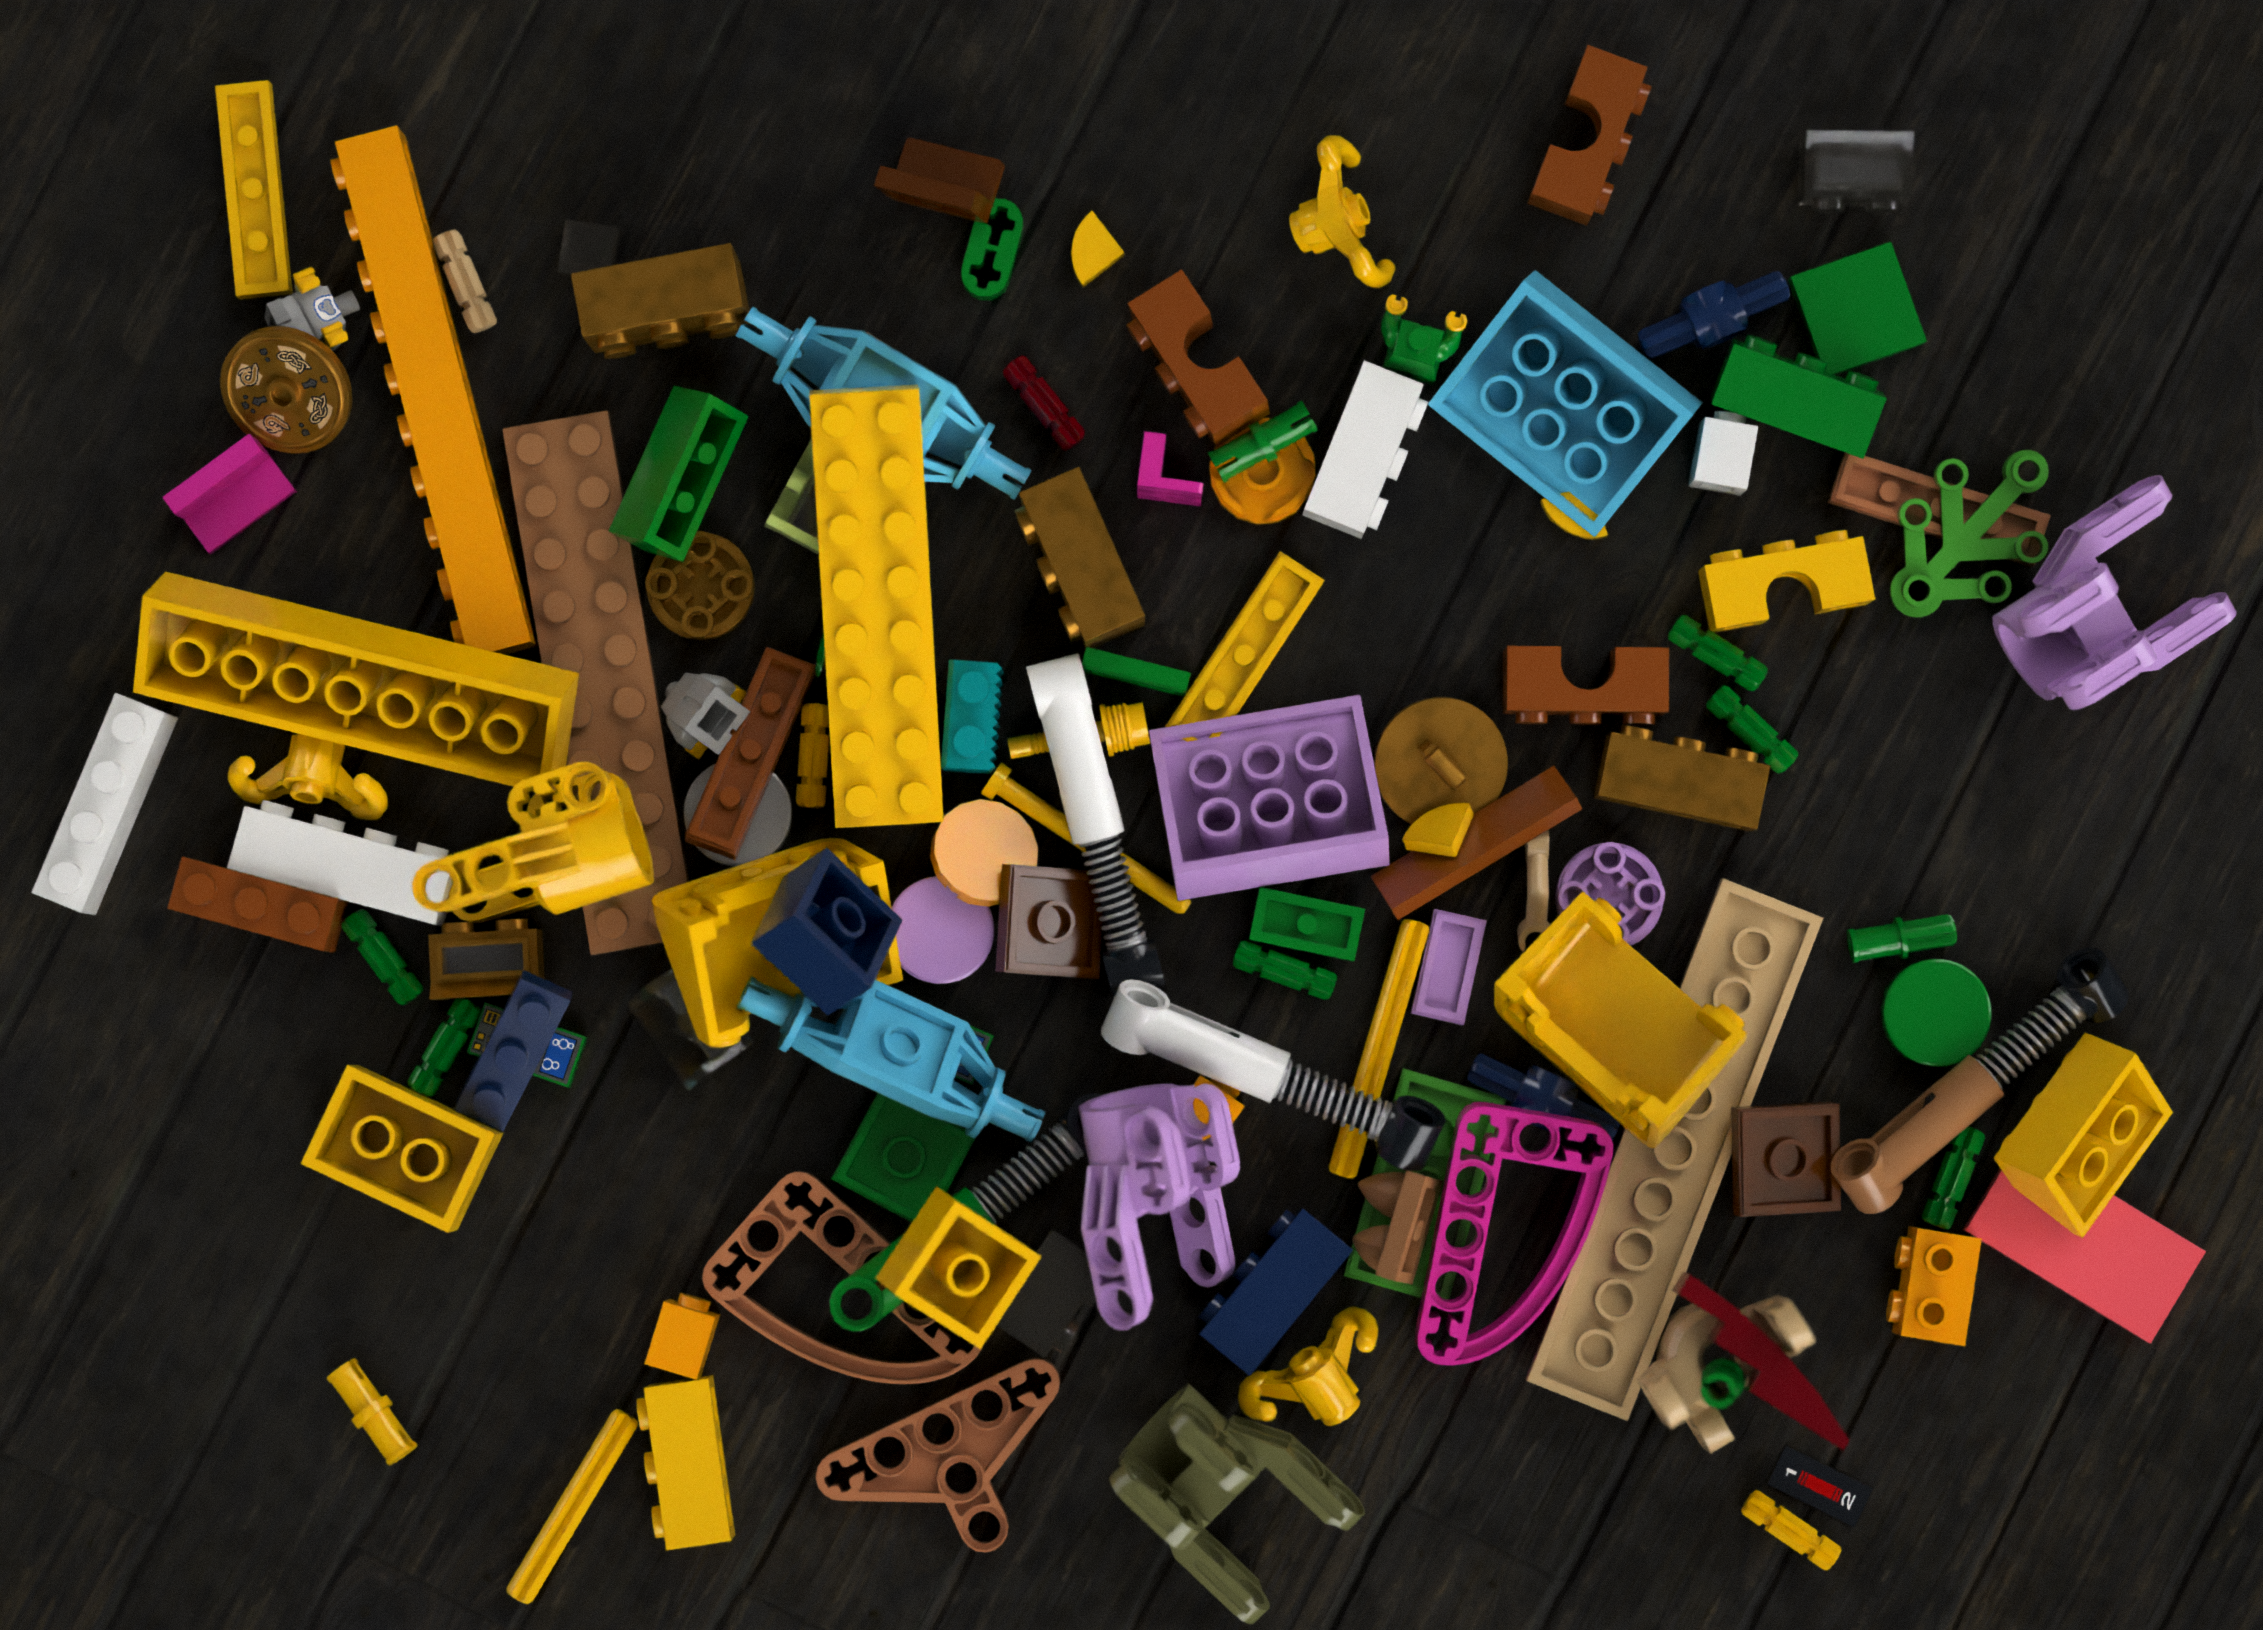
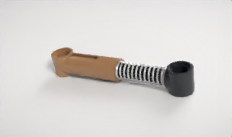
M2083 948L2067 956L2058 968L2056 991L2053 990L2050 993V1000L2043 999V1006H2035L2036 1012L2028 1011V1018L2021 1017V1025L2015 1023L2013 1030H2006L2007 1037L1999 1036V1043L1992 1042V1049L1984 1048V1055L1977 1054V1059L1967 1055L1872 1137L1850 1141L1837 1151L1831 1162V1172L1859 1211L1864 1214H1875L1891 1207L1901 1195L1903 1181L2004 1097L2003 1087L2000 1083L2004 1081L2006 1084H2010V1080L2007 1078L2009 1075L2017 1078L2016 1069L2024 1072L2023 1063L2032 1066L2029 1058L2033 1056L2035 1059H2039L2037 1052L2040 1050L2042 1053H2046V1048L2044 1047L2046 1044L2054 1047L2052 1039L2055 1038L2061 1041L2060 1032L2068 1035L2066 1028L2068 1025L2076 1029V1024L2082 1023V1020L2090 1023L2108 1021L2125 1008L2129 999L2128 989L2102 950Z

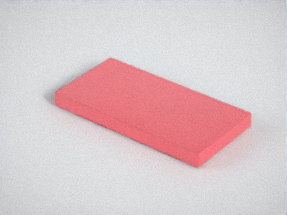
M2001 1168L1997 1171L1962 1229L1973 1237L1981 1238V1242L2149 1344L2152 1343L2206 1253L2205 1250L2115 1195L2110 1199L2085 1236L2081 1238L2073 1234L2016 1190Z

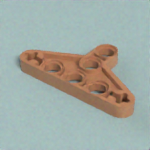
M1033 1357L1025 1359L832 1451L822 1459L817 1467L816 1481L818 1488L828 1498L839 1501L945 1503L961 1538L968 1547L984 1553L994 1551L1006 1539L1009 1522L991 1479L1054 1400L1060 1386L1058 1370L1053 1363L1044 1358ZM1034 1367L1038 1374L1047 1372L1051 1380L1045 1384L1046 1394L1037 1397L1033 1390L1027 1391L1017 1396V1399L1024 1404V1407L1012 1411L1010 1394L999 1381L1010 1377L1012 1388L1027 1380L1026 1370ZM991 1390L1000 1396L1003 1403L1000 1416L990 1421H984L976 1417L972 1411L971 1404L973 1397L978 1392ZM932 1414H944L953 1422L954 1433L952 1438L946 1443L934 1444L927 1440L924 1435L923 1423ZM895 1437L904 1445L905 1458L898 1466L884 1467L876 1460L874 1448L877 1441L881 1438ZM863 1447L868 1466L878 1476L866 1481V1471L864 1469L850 1477L849 1484L851 1487L849 1489L843 1490L839 1483L830 1485L826 1477L833 1471L831 1463L839 1461L842 1467H848L859 1462L860 1458L854 1453V1450ZM959 1462L967 1463L976 1471L977 1483L969 1492L958 1493L948 1486L946 1472L953 1464ZM983 1511L995 1515L1000 1523L998 1536L988 1542L976 1540L969 1530V1521L972 1516Z

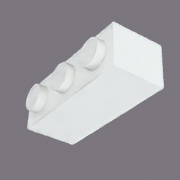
M1364 360L1304 508L1303 516L1362 539L1366 527L1377 530L1389 501L1379 497L1386 477L1397 481L1408 454L1407 450L1399 447L1405 430L1409 428L1417 431L1428 401L1419 398L1424 384Z

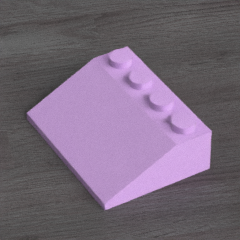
M1360 695L1149 730L1178 901L1390 865L1389 837ZM1222 732L1218 737L1209 738L1212 733ZM1195 737L1198 740L1186 742L1182 738Z

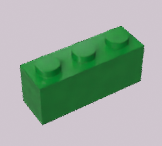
M1747 334L1745 342L1732 338L1710 396L1712 405L1864 459L1887 400L1883 392L1876 390L1879 381L1853 371H1848L1846 379L1825 372L1828 366L1827 362L1798 352L1795 361L1775 354L1777 344Z
M673 386L608 531L648 553L683 562L749 416L710 393Z

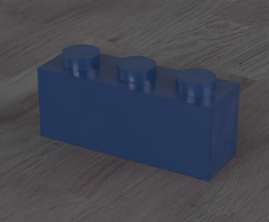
M1300 1207L1295 1215L1288 1209L1282 1213L1266 1233L1273 1239V1242L1261 1256L1251 1251L1232 1275L1239 1281L1236 1287L1226 1299L1217 1293L1198 1316L1205 1323L1199 1330V1335L1249 1376L1353 1251L1352 1248L1302 1207Z

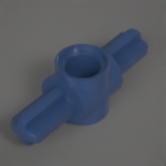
M1773 271L1737 288H1734L1730 282L1726 283L1725 280L1711 284L1683 298L1679 304L1680 313L1641 329L1637 333L1640 347L1648 359H1654L1691 342L1698 348L1702 347L1703 350L1716 346L1746 331L1748 317L1787 301L1790 298L1788 284L1779 271Z
M1481 1053L1477 1055L1469 1069L1467 1080L1471 1084L1510 1101L1511 1107L1596 1122L1607 1131L1612 1141L1618 1132L1620 1123L1605 1110L1577 1098L1579 1089L1576 1088V1084L1535 1065L1529 1066L1524 1073ZM1531 1123L1532 1125L1549 1132L1548 1128L1545 1125L1540 1123ZM1587 1133L1586 1138L1595 1141L1593 1133Z

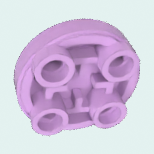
M1613 842L1595 844L1574 855L1562 869L1555 889V903L1558 915L1582 891L1594 901L1600 897L1610 903L1622 918L1618 925L1623 933L1622 939L1630 946L1645 938L1655 927L1661 915L1665 899L1664 886L1653 863L1635 848Z
M936 876L913 883L897 897L891 907L902 919V923L896 933L901 967L911 976L934 984L954 983L967 978L984 963L993 945L995 930L990 908L968 904L957 898L958 894L952 892L948 886L945 888Z

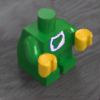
M1392 294L1386 301V311L1381 322V333L1388 347L1383 368L1402 376H1408L1410 379L1433 385L1440 362L1447 360L1457 351L1462 331L1467 324V317L1465 314L1456 317V312L1451 311L1445 319L1446 331L1426 325L1422 326L1419 323L1401 319V316L1407 309L1408 302L1404 297H1401L1400 301L1395 300L1397 295Z

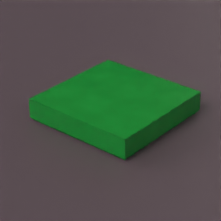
M1891 242L1793 275L1788 279L1815 356L1828 363L1825 371L1827 373L1837 375L1921 346L1927 342Z
M877 1093L836 1169L832 1180L912 1223L936 1186L947 1193L975 1139L965 1135L966 1128L930 1117Z

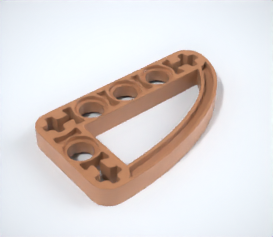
M797 1171L784 1176L708 1260L703 1269L702 1280L704 1288L716 1301L741 1321L788 1351L817 1365L848 1376L889 1384L926 1383L945 1378L962 1370L981 1351L975 1345L969 1352L963 1348H959L955 1353L950 1351L947 1345L951 1338L941 1327L938 1328L935 1336H932L925 1330L935 1320L929 1316L922 1319L912 1317L906 1311L903 1302L892 1313L940 1356L913 1362L874 1359L837 1348L799 1330L746 1294L800 1231L850 1275L864 1265L865 1260L871 1253L882 1251L891 1244L824 1183L809 1172ZM804 1182L809 1183L812 1189L809 1191L808 1197L818 1207L822 1206L825 1198L833 1203L834 1207L819 1217L814 1229L805 1223L807 1218L814 1215L803 1205H799L794 1209L787 1205V1201L791 1196L786 1190L789 1183L800 1186ZM845 1216L853 1223L855 1229L854 1238L847 1246L836 1247L826 1240L824 1227L830 1218ZM756 1221H769L778 1230V1242L770 1251H758L749 1242V1229ZM737 1241L746 1255L760 1261L761 1264L753 1271L749 1262L745 1263L736 1275L738 1281L741 1282L739 1288L735 1289L729 1285L721 1290L715 1284L719 1275L714 1269L717 1264L728 1267L739 1257L740 1254L731 1251V1247ZM875 1283L881 1291L886 1288L882 1283Z

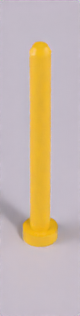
M1001 762L981 794L991 801L997 794L1081 851L1086 852L1085 847L1072 843L1065 814L1008 777L1012 769ZM1122 852L1120 854L1126 857L1125 862L1122 864L1129 867L1127 872H1125V874L1131 876L1128 882L1178 914L1185 913L1191 904L1190 899L1178 901L1176 889L1173 885Z

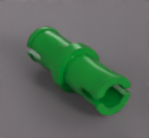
M1302 400L1261 425L1258 421L1248 425L1250 431L1222 447L1208 452L1215 467L1235 457L1234 460L1217 468L1224 483L1264 459L1270 463L1278 458L1276 452L1310 433L1318 431L1311 417L1291 427V424L1309 415Z

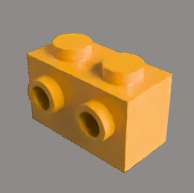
M1908 1227L1907 1237H1899L1895 1252V1268L1902 1269L1899 1290H1891L1887 1303L1886 1320L1887 1322H1893L1892 1333L1900 1336L1965 1346L1981 1238Z

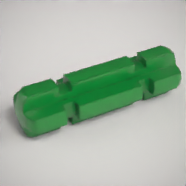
M1682 615L1676 620L1668 634L1671 642L1684 650L1689 647L1693 650V656L1726 677L1730 676V674L1736 677L1734 682L1748 691H1754L1760 686L1768 672L1766 665L1752 656L1749 659L1743 656L1744 651L1708 629L1704 632L1699 629L1701 624L1689 616Z
M1725 685L1720 687L1708 699L1706 703L1707 709L1719 720L1724 718L1729 722L1726 727L1754 753H1762L1765 756L1763 761L1770 765L1773 771L1779 774L1785 772L1797 759V750L1785 739L1780 741L1776 737L1778 732L1748 704L1743 707L1739 703L1741 698L1731 688Z
M359 909L353 912L341 923L342 929L352 942L357 941L359 943L358 951L382 983L387 982L390 985L387 990L395 1001L400 1005L410 1003L422 993L423 986L413 972L407 973L405 970L407 964L385 934L375 930L377 924L368 911Z
M1241 941L1233 958V966L1251 974L1253 971L1261 973L1260 977L1298 991H1301V988L1309 990V995L1323 1000H1327L1332 996L1337 982V975L1334 972L1317 967L1316 970L1309 968V963L1273 950H1269L1268 953L1261 951L1262 946L1248 941Z
M456 998L447 1012V1015L450 1016L448 1021L441 1022L421 1057L424 1060L421 1066L416 1065L408 1079V1086L426 1097L435 1095L443 1081L440 1077L443 1072L448 1073L469 1037L466 1033L468 1028H474L479 1019L482 1008L478 1004L467 998Z
M1968 1126L1949 1142L1953 1145L1951 1152L1946 1151L1931 1190L1935 1193L1933 1200H1927L1922 1213V1219L1926 1223L1942 1229L1952 1227L1958 1211L1954 1208L1956 1201L1961 1203L1976 1164L1972 1158L1974 1154L1979 1155L1985 1140V1134L1980 1130Z

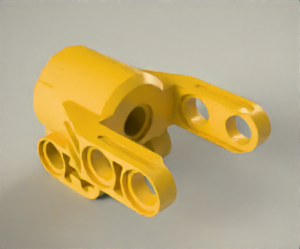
M578 762L524 779L514 786L508 797V811L512 818L520 824L522 830L520 834L423 865L414 875L412 891L416 901L424 908L436 912L453 911L461 920L476 924L494 920L540 904L547 911L555 915L651 885L654 883V869L648 840L627 783L618 775L606 772L596 764ZM591 772L590 774L578 777L583 773ZM600 783L599 795L591 801L592 790ZM534 790L535 794L530 799L529 792ZM575 790H578L579 801L573 795ZM529 802L527 811H523L522 805ZM567 805L568 809L562 811V806ZM489 855H498L503 860L501 863L478 870L479 863ZM444 871L451 876L453 885L450 889L449 898L443 902L435 903L429 899L426 893L427 880L436 872ZM526 887L532 888L534 891L532 895L523 898L518 897L513 892ZM487 900L486 906L478 913L469 914L463 909V907Z

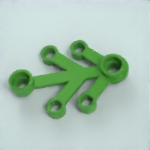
M2022 450L2010 455L2002 469L2004 480L1965 523L1963 521L1962 487L1967 483L1968 469L1958 459H1947L1940 462L1934 470V481L1940 488L1942 548L1928 563L1924 528L1929 525L1932 519L1931 507L1926 501L1918 498L1907 500L1901 504L1897 512V518L1903 527L1905 567L1895 574L1890 585V597L1898 611L1909 617H1924L1936 611L1942 600L1981 598L1988 603L2002 602L2010 595L2012 585L2009 577L2001 571L1986 572L1979 579L1943 578L1959 561L2018 559L2023 563H2036L2046 556L2048 542L2037 531H2026L2017 537L1980 539L2021 493L2037 491L2045 484L2049 469L2046 460L2041 454L2033 450ZM2024 461H2029L2036 467V476L2030 482L2022 480L2018 474L2019 465ZM1947 465H1954L1960 471V480L1955 485H1948L1942 479V471ZM1912 504L1920 506L1924 512V518L1918 525L1910 524L1905 517L1906 509ZM2027 537L2035 538L2040 546L2038 554L2032 558L2025 556L2021 549V544ZM1992 576L1999 578L2003 583V591L1997 597H1991L1985 591V583ZM1915 580L1922 581L1927 587V595L1921 601L1913 600L1908 592L1910 584Z

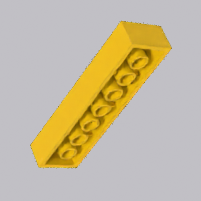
M917 384L810 390L835 828L944 822L919 386Z
M165 571L142 596L133 693L514 787L524 779L566 766L579 673Z

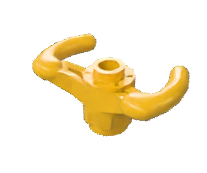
M1328 135L1317 145V157L1322 168L1317 198L1299 204V210L1290 213L1289 222L1292 235L1296 244L1304 253L1313 251L1314 254H1320L1336 248L1349 259L1352 270L1360 281L1367 286L1381 288L1390 283L1395 272V265L1388 259L1380 260L1375 265L1370 252L1361 244L1359 238L1365 235V225L1371 221L1369 208L1361 194L1354 195L1347 187L1343 188L1341 164L1343 163L1347 168L1356 167L1360 163L1361 155L1348 140L1339 135Z
M302 734L292 735L288 757L257 780L248 777L255 769V762L250 756L239 757L230 765L227 778L232 790L242 800L261 805L262 800L271 801L284 794H290L293 799L308 804H318L322 802L323 798H328L338 802L343 808L350 811L355 818L361 820H377L381 818L388 807L387 793L379 782L366 773L358 774L353 780L342 767L341 763L345 745Z
M1354 1306L1339 1312L1333 1318L1332 1326L1327 1332L1326 1339L1318 1348L1309 1346L1299 1351L1290 1360V1367L1281 1371L1253 1372L1239 1386L1238 1402L1242 1412L1253 1420L1272 1421L1275 1419L1277 1413L1276 1406L1272 1402L1259 1400L1261 1396L1303 1403L1315 1421L1321 1419L1326 1426H1334L1348 1419L1360 1405V1399L1356 1395L1359 1389L1347 1373L1354 1333L1358 1330L1355 1343L1357 1349L1365 1353L1371 1352L1376 1345L1379 1333L1375 1317L1366 1309Z

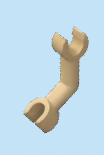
M1549 830L1525 843V862H1527L1526 918L1521 921L1517 928L1518 943L1522 952L1525 951V939L1530 933H1543L1550 926V923L1547 921L1549 899Z

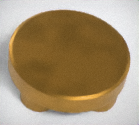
M704 531L696 532L683 562L656 555L645 581L648 600L656 617L672 632L692 640L715 639L735 629L748 614L755 592L752 568L740 549L729 540Z

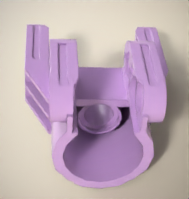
M2161 475L2147 477L2138 481L2064 529L2033 579L2036 588L1993 616L1994 631L2003 651L2024 681L2043 699L2053 700L2056 697L2062 696L2070 710L2087 707L2141 672L2161 669L2235 618L2237 612L2225 592H2217L2206 597L2191 598L2143 631H2137L2116 594L2119 587L2105 563L2097 562V556L2163 514L2167 503L2172 499L2173 495Z
M1205 1083L1196 1087L1194 1085L1177 1086L1174 1084L1139 1086L1107 1093L1079 1105L1084 1131L1083 1136L1090 1165L1087 1166L1081 1229L1100 1314L1105 1322L1114 1329L1126 1330L1143 1322L1148 1317L1153 1300L1136 1218L1149 1212L1161 1215L1170 1211L1181 1267L1198 1285L1203 1287L1215 1286L1227 1280L1234 1272L1235 1256L1220 1188L1232 1182L1238 1176L1240 1170V1159L1228 1103L1222 1092L1215 1086ZM1195 1098H1199L1207 1106L1209 1111L1208 1124L1201 1122L1195 1115L1193 1110ZM1209 1134L1211 1135V1138H1208L1206 1140L1202 1139V1137L1207 1136ZM1208 1161L1215 1162L1216 1166H1210ZM1191 1197L1197 1199L1202 1204L1205 1211L1204 1223L1196 1220L1191 1214L1189 1208ZM1108 1237H1112L1120 1245L1122 1251L1121 1262H1117L1109 1254L1106 1243ZM1201 1249L1208 1251L1214 1258L1216 1263L1215 1274H1210L1202 1266L1200 1260ZM1119 1290H1123L1131 1298L1133 1303L1132 1315H1128L1120 1307L1118 1302Z

